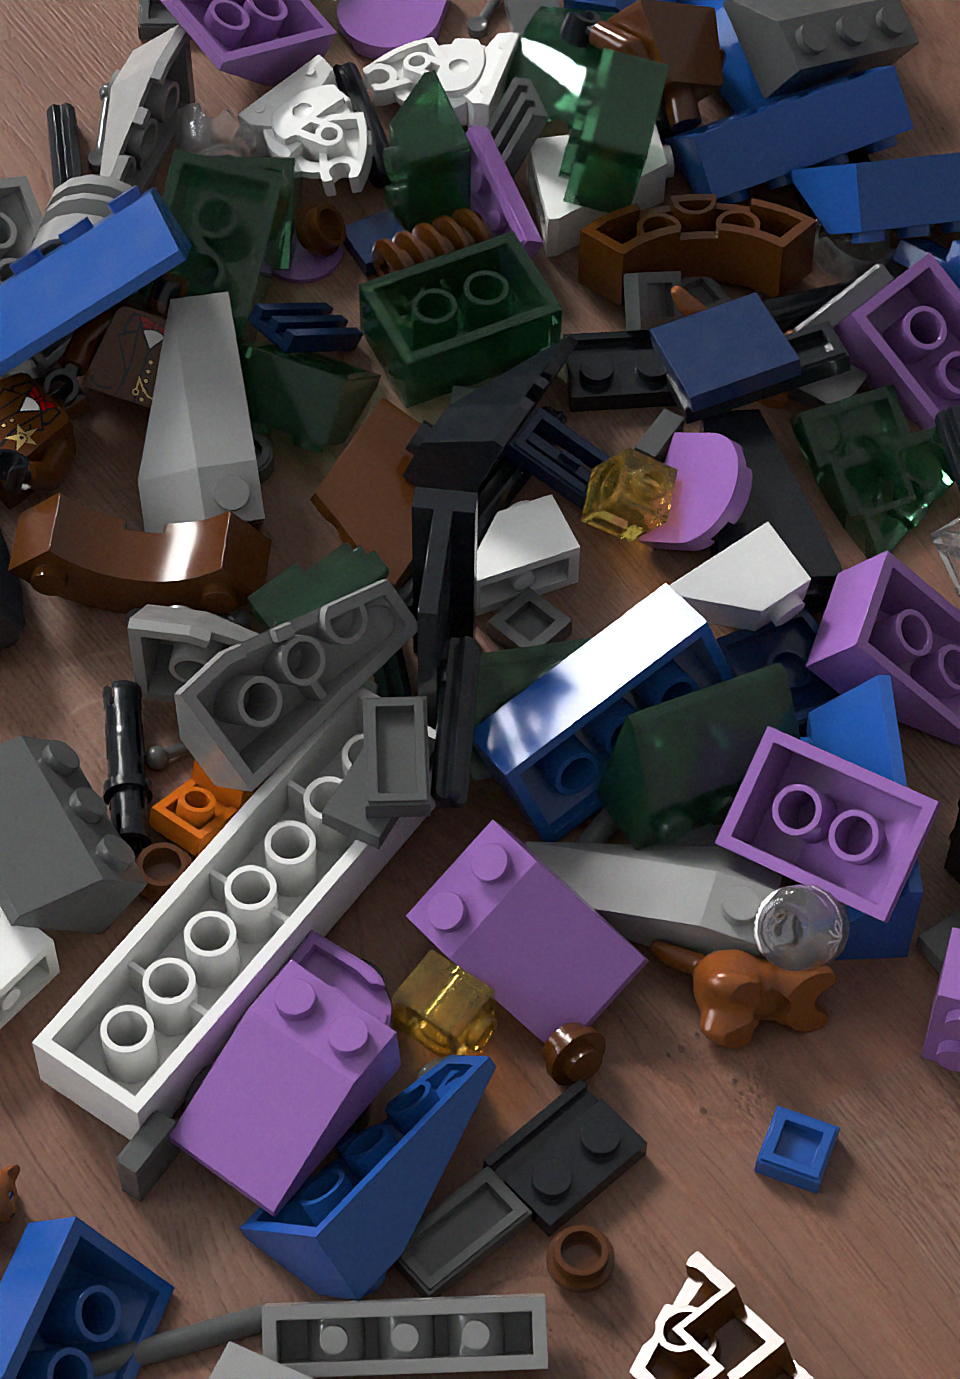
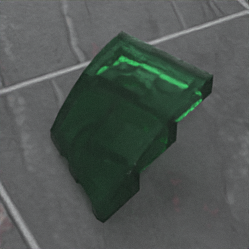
M541 6L532 16L519 40L508 72L503 96L514 77L531 79L549 115L547 122L555 119L567 122L570 134L583 136L602 116L600 96L620 77L621 69L611 55L590 43L585 48L576 47L567 43L560 36V30L569 12H576L580 15L585 10ZM595 11L599 14L600 21H606L617 14L616 12Z
M893 384L813 408L789 418L799 447L822 494L844 530L867 559L887 550L892 553L905 535L917 527L924 519L933 502L941 499L955 482L937 427L934 426L911 434Z
M346 541L305 572L297 562L247 597L249 609L256 620L266 630H270L377 581L386 579L389 575V568L375 550L367 555L361 546L353 550Z

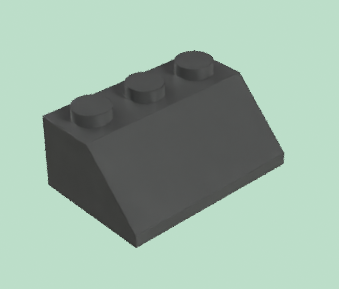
M726 0L722 3L764 99L795 93L857 70L891 66L919 43L901 0Z
M21 735L0 744V906L11 926L103 934L148 883L135 863V854L132 848L121 839L110 820L104 800L93 790L81 770L78 755L65 742L59 740H47Z

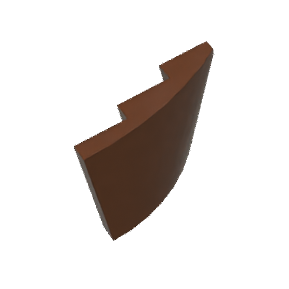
M382 398L314 492L310 501L324 519L337 529L339 538L350 552L361 550L379 572L376 582L382 579L389 580L394 587L412 561V501L414 488L418 486L402 475L414 457L413 454L405 449L421 424L385 398Z
M699 1251L694 1253L686 1263L688 1276L673 1305H664L655 1322L656 1330L653 1337L642 1346L629 1371L632 1379H814L791 1357L786 1342L742 1302L736 1285Z

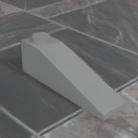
M181 25L173 27L133 50L122 70L117 69L109 83L108 97L110 101L100 176L113 177L133 187L137 186L142 194L148 189L196 105L190 37Z
M229 292L170 299L138 477L145 532L163 533L166 524L205 520L228 511L233 512L249 525L263 524L265 520L258 466Z

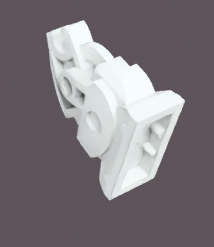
M508 32L497 34L487 47L481 45L478 39L455 38L452 44L439 46L433 37L417 40L384 54L364 67L363 82L367 90L372 88V100L375 106H384L398 102L402 107L410 111L423 113L424 118L435 120L436 125L446 127L466 125L468 129L472 125L486 127L514 77H519L520 33Z
M319 54L237 115L248 153L258 158L270 155L276 164L293 174L310 179H321L327 196L336 195L334 183L341 178H349L352 193L362 192L369 176L372 157L374 156V142L371 131L367 128L364 113L354 112L350 98L338 90L333 68Z

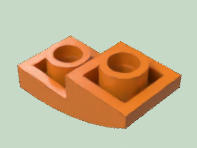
M194 760L191 779L151 807L149 825L181 848L198 857L266 779L252 792L218 787L213 784L198 762Z

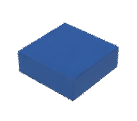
M777 1105L758 1154L754 1172L818 1194L838 1139L840 1127Z

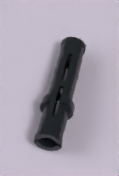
M118 680L111 682L112 688L106 685L102 691L105 710L106 759L108 763V779L103 785V799L105 804L109 805L111 821L121 839L132 848L134 854H139L142 852L141 847L145 849L152 844L148 820V804L153 798L152 782L146 777L144 730L141 711L142 690L135 682Z

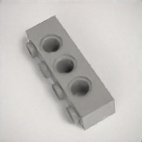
M544 1293L267 1303L262 1306L263 1356L309 1377L548 1369L546 1296Z

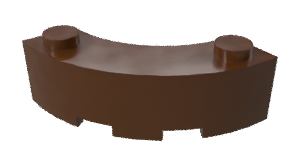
M716 194L674 195L670 198V205L641 211L637 203L631 204L593 221L580 230L578 282L620 306L625 304L623 274L681 271V279L711 277L716 282L752 288L772 297L781 296L812 272L817 220L790 208L752 198L750 207L716 203Z
M58 493L20 513L8 571L30 583L32 588L40 594L59 596L76 603L112 612L127 614L134 608H143L150 604L166 607L182 605L198 611L228 614L235 611L238 607L263 599L272 540L231 511L205 520L166 524L163 533L127 530L125 519L98 512L68 498L62 493Z

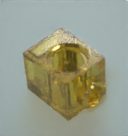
M629 447L591 470L581 521L623 540L632 542L667 522L677 469Z
M432 949L392 995L393 1027L439 1057L467 1055L470 1050L478 1053L489 1042L497 1027L498 1020L495 1018V990Z

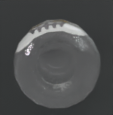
M798 884L775 890L760 903L754 917V937L758 949L770 963L783 970L805 971L829 964L843 952L849 938L850 919L845 905L838 901L832 892L819 885Z

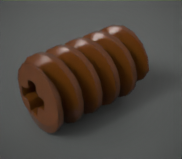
M468 208L455 210L452 218L447 215L436 217L432 226L428 223L418 224L412 233L407 230L397 232L392 241L387 238L376 240L372 248V260L380 285L390 302L395 304L398 301V291L402 290L410 302L418 301V283H422L429 294H437L439 291L437 276L442 275L449 287L457 286L459 283L457 268L459 267L462 268L464 274L469 279L477 278L479 274L477 260H481L484 267L490 272L498 268V257L492 233L482 216Z

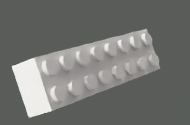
M361 686L274 770L32 1042L40 1079L127 1139L131 1140L149 1116L157 1110L170 1118L186 1100V1093L197 1074L205 1066L215 1063L232 1036L234 1026L309 932L313 930L325 937L426 818L399 817L380 849L322 824L323 809L364 747L363 698H380L365 687ZM428 726V736L435 739L436 730ZM433 765L431 766V768H430V770H429L430 789H431V779H432V768H433ZM430 795L431 811H432V810L434 809V807L436 806V804H435V800L432 799V797H431V795Z

